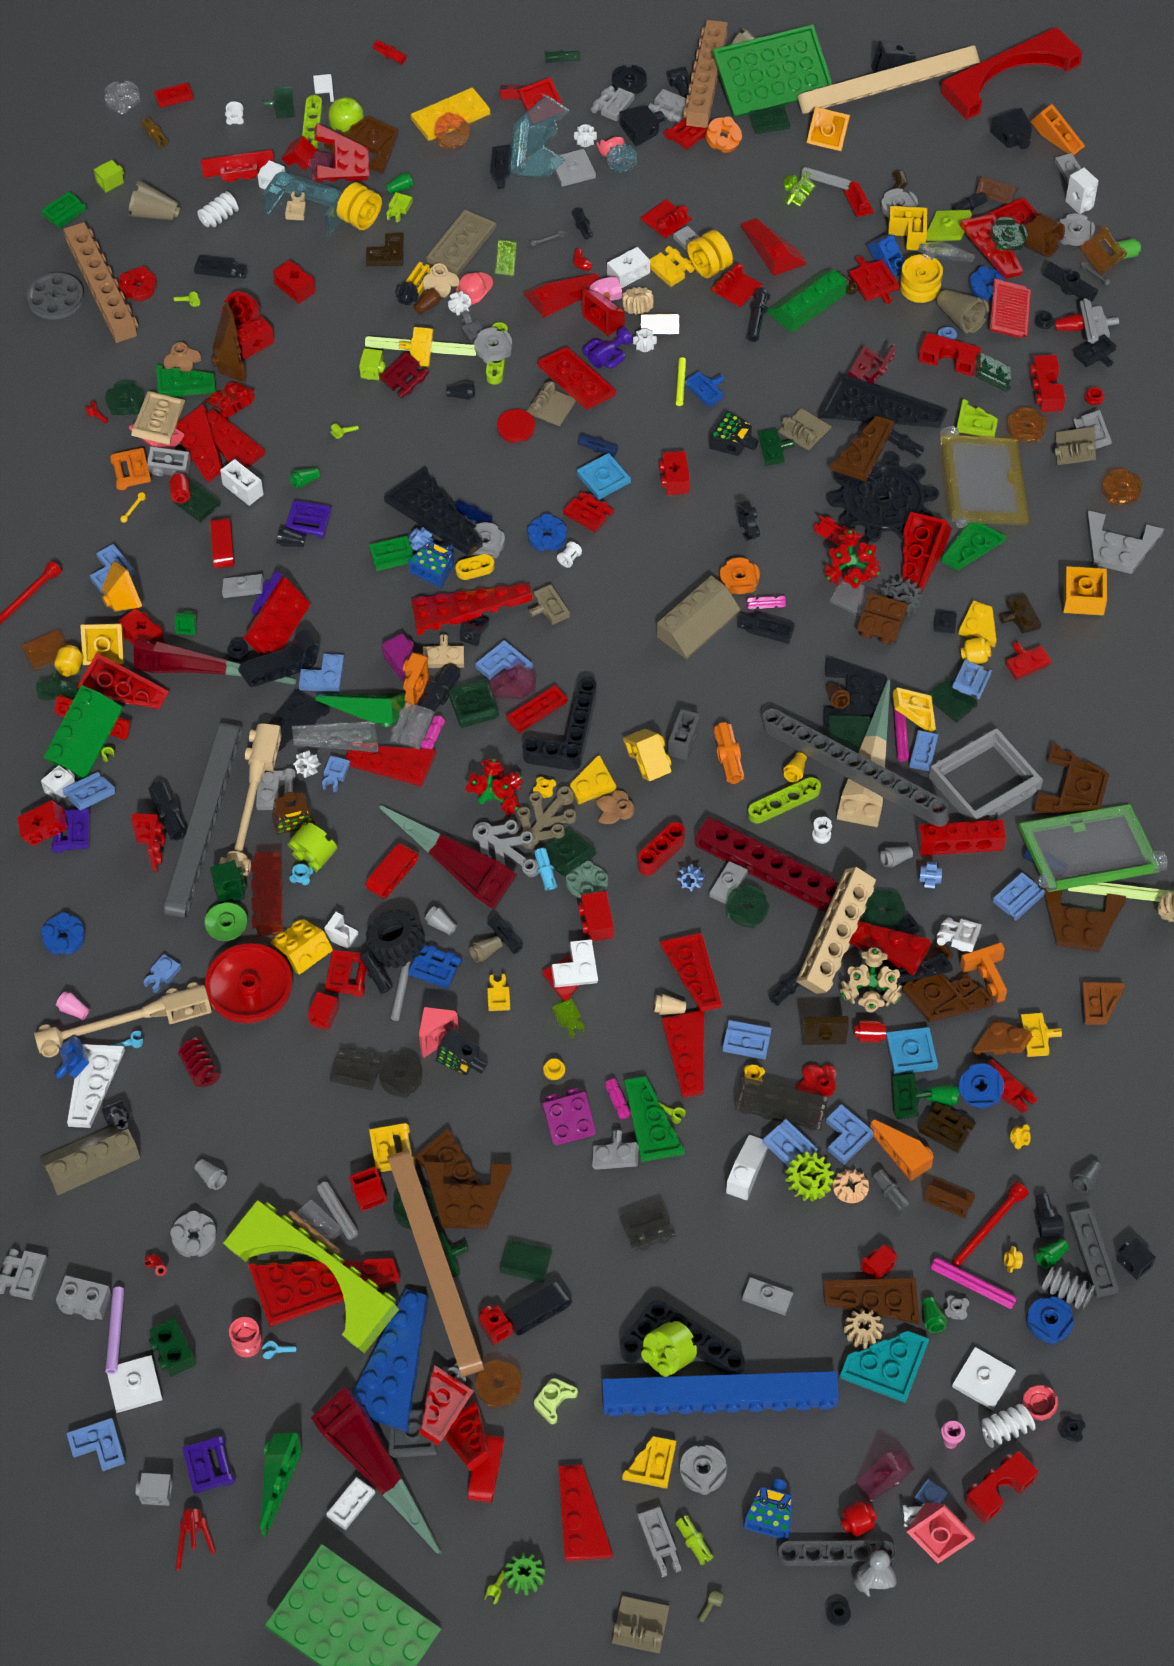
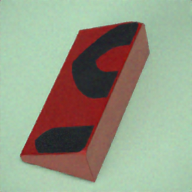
M501 85V100L520 99L517 91L528 85Z

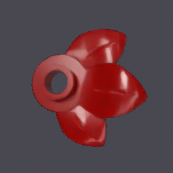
M808 1064L803 1067L804 1080L795 1085L799 1092L805 1095L817 1093L821 1097H830L834 1094L836 1090L834 1079L837 1073L832 1065L826 1064L820 1068L817 1065Z

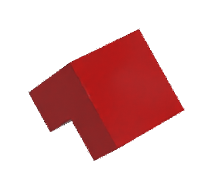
M302 136L289 144L281 159L288 166L296 163L300 168L306 170L311 167L319 151Z
M376 1167L349 1176L351 1190L361 1212L387 1202Z

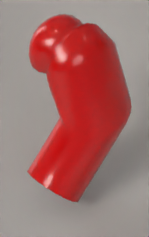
M575 249L574 266L581 270L590 271L592 263L583 257V250Z
M152 1253V1255L144 1257L147 1268L154 1266L155 1273L158 1276L166 1274V1266L157 1254Z

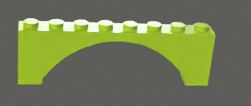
M257 1200L223 1244L245 1262L249 1258L260 1254L287 1251L308 1255L325 1264L335 1275L344 1297L346 1324L342 1336L365 1354L399 1309L394 1304L396 1300L387 1292L383 1295L378 1292L377 1289L379 1287L370 1279H367L366 1282L360 1278L362 1274L354 1267L350 1266L349 1269L343 1265L345 1261L337 1254L329 1255L326 1252L328 1248L318 1240L315 1243L309 1239L311 1235L300 1227L296 1230L292 1226L294 1222L285 1215L279 1217L275 1214L277 1210L271 1204L266 1202L263 1205Z

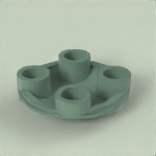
M584 861L567 874V889L578 898H581L583 894L603 892L608 885V875L602 868L593 865L592 862Z

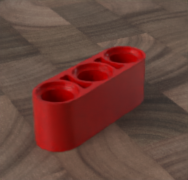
M230 518L210 520L214 569L234 567Z
M677 822L669 824L638 854V871L642 875L650 876L654 874L683 847L685 828L682 824Z
M398 843L370 875L365 888L382 899L387 898L416 864L419 853L402 843Z
M485 1434L490 1457L472 1470L468 1500L492 1503L503 1452L504 1437Z

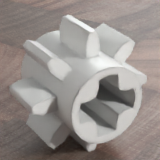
M584 124L577 127V132H574V139L577 140V145L589 147L594 145V140L597 139V132H594V127Z
M463 291L450 295L451 300L448 301V307L453 313H456L458 316L465 310L469 312L468 307L471 305V299L467 294H463Z
M645 328L636 331V336L633 337V344L636 345V350L648 352L654 349V344H657V337L653 336L654 331Z
M308 750L303 752V754L296 755L298 760L293 765H295L297 774L301 773L306 778L318 773L316 768L321 763L318 761L317 754L312 755Z

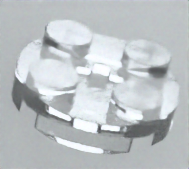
M119 81L113 82L104 91L105 104L120 114L127 113L128 110L134 108L141 100L138 87L130 81H124L125 83L120 84Z

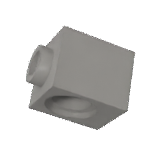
M142 1473L141 1481L136 1483V1496H139L141 1504L170 1506L173 1487L171 1475Z

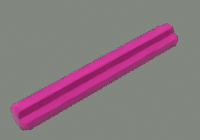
M893 698L897 760L899 762H907L909 751L906 717L895 709Z
M935 1258L931 1265V1269L1009 1309H1012L1016 1303V1296L940 1258Z

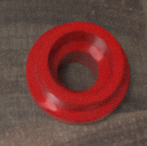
M1097 387L1090 388L1085 394L1086 402L1090 405H1100L1104 401L1103 391Z

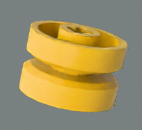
M357 182L352 183L340 196L336 209L337 216L359 230H366L378 217L382 198L378 193L368 190L364 185Z
M716 230L704 233L701 237L690 241L687 246L692 265L704 278H711L719 271L730 267L733 263L732 252L727 241Z
M921 254L911 256L905 260L902 265L900 281L902 295L908 300L917 303H925L935 299L941 289L943 275L941 263L934 257Z

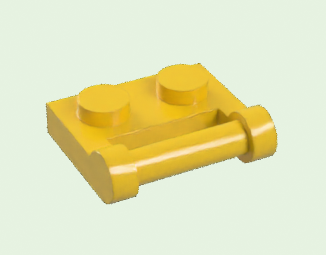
M404 1123L369 1129L375 1167L378 1173L391 1171L387 1156L396 1154L393 1135L400 1136L402 1151L409 1149L414 1167H416V1161L412 1157L408 1134L410 1133V1128L408 1124Z

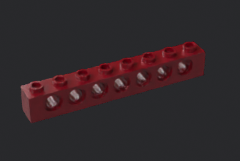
M708 817L696 834L695 846L727 863L730 861L747 869L748 873L825 913L827 912L833 898L829 895H834L839 885L832 877L824 876L816 872L814 868L805 866L797 862L796 859L779 853L775 848H769L761 844L757 839L749 838L739 830L731 829L721 821Z

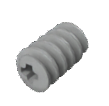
M1052 1267L1042 1285V1289L1045 1291L1051 1287V1295L1059 1291L1058 1298L1063 1299L1067 1296V1304H1071L1075 1300L1074 1307L1078 1309L1083 1305L1084 1310L1094 1292L1095 1286L1092 1285L1086 1289L1087 1281L1084 1280L1081 1284H1078L1077 1275L1070 1280L1069 1271L1061 1275L1062 1267L1055 1271Z

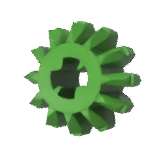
M522 1552L521 1559L513 1556L512 1563H507L505 1566L507 1572L504 1573V1579L509 1580L507 1587H515L514 1591L516 1594L520 1593L522 1589L524 1590V1595L527 1596L530 1588L532 1591L537 1592V1585H543L544 1583L542 1576L545 1575V1569L541 1568L542 1561H534L535 1556L533 1554L527 1559L525 1558V1553ZM523 1571L525 1574L529 1573V1576L526 1577L524 1574L520 1575V1572Z

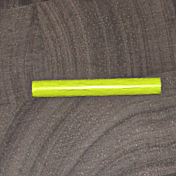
M684 357L679 358L677 406H682L684 401L686 359Z

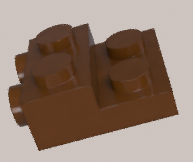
M869 593L857 631L861 633V637L872 639L873 636L880 638L879 642L891 645V642L897 643L908 604Z

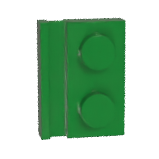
M68 191L43 208L41 214L60 229L85 212L87 208L85 204L81 203V200Z
M407 536L369 544V550L376 571L409 564L410 558L414 556Z

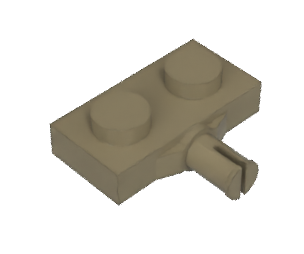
M551 584L533 592V596L539 606L528 610L531 617L543 613L552 625L570 618V612Z

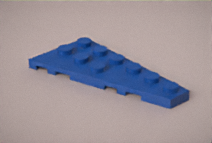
M409 1289L405 1290L397 1306L398 1312L388 1323L353 1392L357 1401L366 1410L370 1420L405 1432H409L408 1422L409 1415L412 1412V1395L416 1386L420 1359L419 1349L422 1346V1329L425 1324L428 1297L425 1294Z

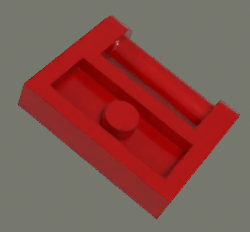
M684 118L672 128L666 129L664 136L666 139L673 140L688 150L705 137L707 128L685 127L687 118Z
M332 950L325 985L326 992L352 994L355 997L364 996L365 988L363 986L367 969L359 958L364 953ZM353 962L359 963L355 985L349 984Z

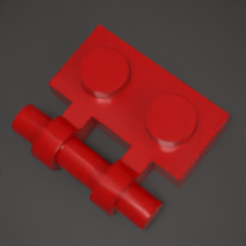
M583 491L578 496L582 501L574 498L563 510L564 516L594 533L606 522L607 515L612 516L615 511L609 507L608 503L600 502L595 499L594 495L586 494Z

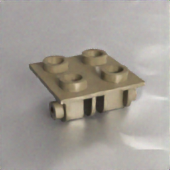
M549 381L541 388L527 412L536 418L561 426L576 400L569 395L556 391L555 384Z
M801 408L792 418L785 417L782 424L784 426L778 433L790 440L793 439L796 444L809 451L832 426Z
M1095 427L1056 432L1057 448H1055V455L1057 456V465L1096 460Z
M622 1596L617 1621L614 1626L612 1644L660 1654L670 1606Z

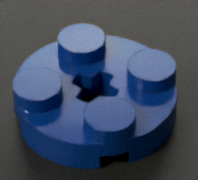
M981 266L978 271L971 275L969 289L972 290L973 296L991 301L994 278L1006 281V279L997 270Z
M543 514L532 521L527 529L529 543L536 550L544 551V549H551V551H556L566 542L567 527L560 519L553 517L551 514ZM544 532H551V535L547 534L544 536Z
M63 912L51 918L41 929L44 946L52 954L66 953V955H70L78 951L84 944L85 930L82 922L68 913ZM61 932H67L68 936L66 938L63 936L59 938Z
M975 1064L969 1067V1070L961 1076L959 1081L960 1094L967 1104L978 1109H986L998 1104L1004 1093V1080L1000 1073L988 1064ZM980 1081H984V1084L987 1085L983 1092L976 1089V1085H979Z
M1057 1297L1036 1300L1031 1305L1027 1315V1327L1037 1339L1052 1345L1066 1339L1074 1325L1071 1307L1064 1300ZM1054 1316L1055 1324L1047 1323L1044 1317Z

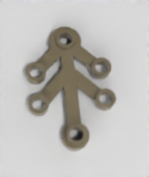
M567 786L561 787L557 791V798L544 814L541 805L543 802L542 795L538 792L530 795V803L534 807L537 821L532 829L529 822L531 817L529 808L521 807L518 809V818L522 822L523 832H531L534 836L533 844L529 846L523 844L522 846L526 849H533L540 840L562 838L565 831L561 824L574 823L577 819L576 812L568 809L563 815L553 816L562 805H569L574 801V794L571 788ZM552 826L551 830L541 832L544 827ZM526 836L524 841H529L531 836Z

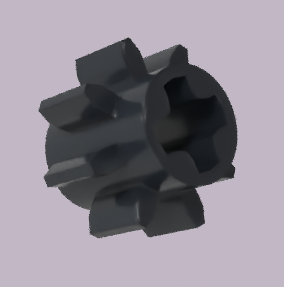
M404 282L401 286L397 285L395 294L399 303L409 306L413 301L417 302L419 296L414 284Z

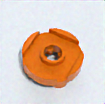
M731 117L712 120L707 127L705 137L711 148L715 150L717 148L722 150L721 152L729 153L738 147L742 139V133ZM721 132L725 133L727 138L720 136Z
M733 558L727 561L724 567L722 566L720 582L728 588L731 594H746L756 590L760 571L755 563L754 565L749 563V560L746 558ZM737 574H741V576L745 577L737 578Z

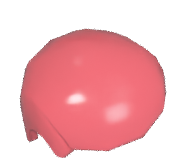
M613 137L607 141L602 139L600 144L596 143L600 154L605 158H614L620 155L625 148L623 137Z
M1036 1385L1030 1387L1024 1393L1022 1405L1026 1407L1033 1419L1043 1421L1050 1419L1056 1413L1058 1397L1050 1387Z

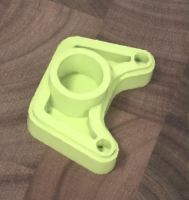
M553 1378L549 1380L535 1398L534 1407L550 1424H555L557 1422V1407L566 1398H576L578 1390L570 1384Z

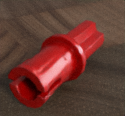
M376 40L373 44V49L385 55L386 59L390 58L400 65L405 63L407 55L396 50L394 46H389L380 40Z

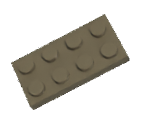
M464 210L427 255V262L432 265L437 263L444 264L449 272L459 275L496 229V222Z

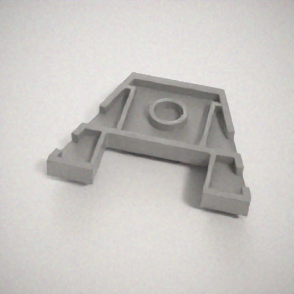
M1088 511L1087 521L1089 523L1093 565L1132 574L1143 561L1148 551L1154 547L1156 541L1163 535L1164 528L1146 525L1142 540L1103 531L1102 528L1106 514Z

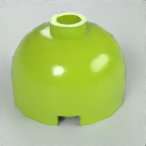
M348 97L335 100L328 111L329 125L335 131L338 129L341 132H346L350 129L351 125L364 118L362 106L355 99Z

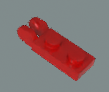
M993 1059L987 1063L996 1069L1004 1080V1093L1001 1098L1020 1112L1025 1113L1028 1107L1018 1097L1021 1096L1030 1104H1034L1037 1101L1035 1095L1030 1090L1025 1089L1019 1081Z

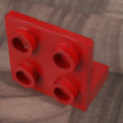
M132 813L131 821L137 843L149 844L148 853L152 870L157 872L158 865H162L163 861L161 846L164 847L166 841L165 834H162L163 823L159 822L158 815Z

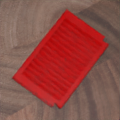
M994 278L990 331L1021 339L1022 337H1028L1031 290L1026 289L1027 286Z

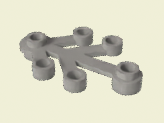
M514 820L507 821L505 825L493 827L489 823L482 822L474 827L473 837L476 841L480 842L481 854L492 858L489 855V843L495 846L496 861L505 865L504 854H506L522 866L526 876L535 877L539 874L537 871L539 869L538 863L535 859H526L511 848V846L523 844L529 846L533 844L534 836L531 832L526 831L521 836L499 839L495 836L507 832L515 834L519 827ZM510 825H515L514 829H508ZM485 829V834L480 835V831ZM531 836L529 841H524V838ZM529 864H533L531 869H527Z

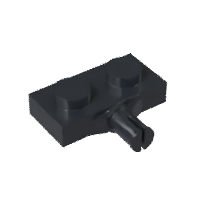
M1105 334L1098 337V341L1094 344L1089 342L1075 351L1074 356L1085 367L1097 361H1102L1107 367L1112 366L1114 361L1107 355L1116 350V345Z

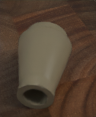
M497 936L475 942L469 948L470 955L475 962H484L502 947V942Z

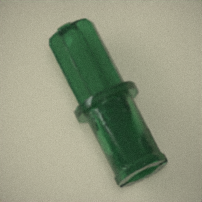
M561 50L545 52V63L561 62L563 64V62L580 61L579 51Z

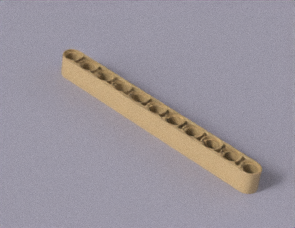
M970 46L798 95L797 99L802 114L813 112L815 107L824 109L970 68L979 64L980 59L976 46Z

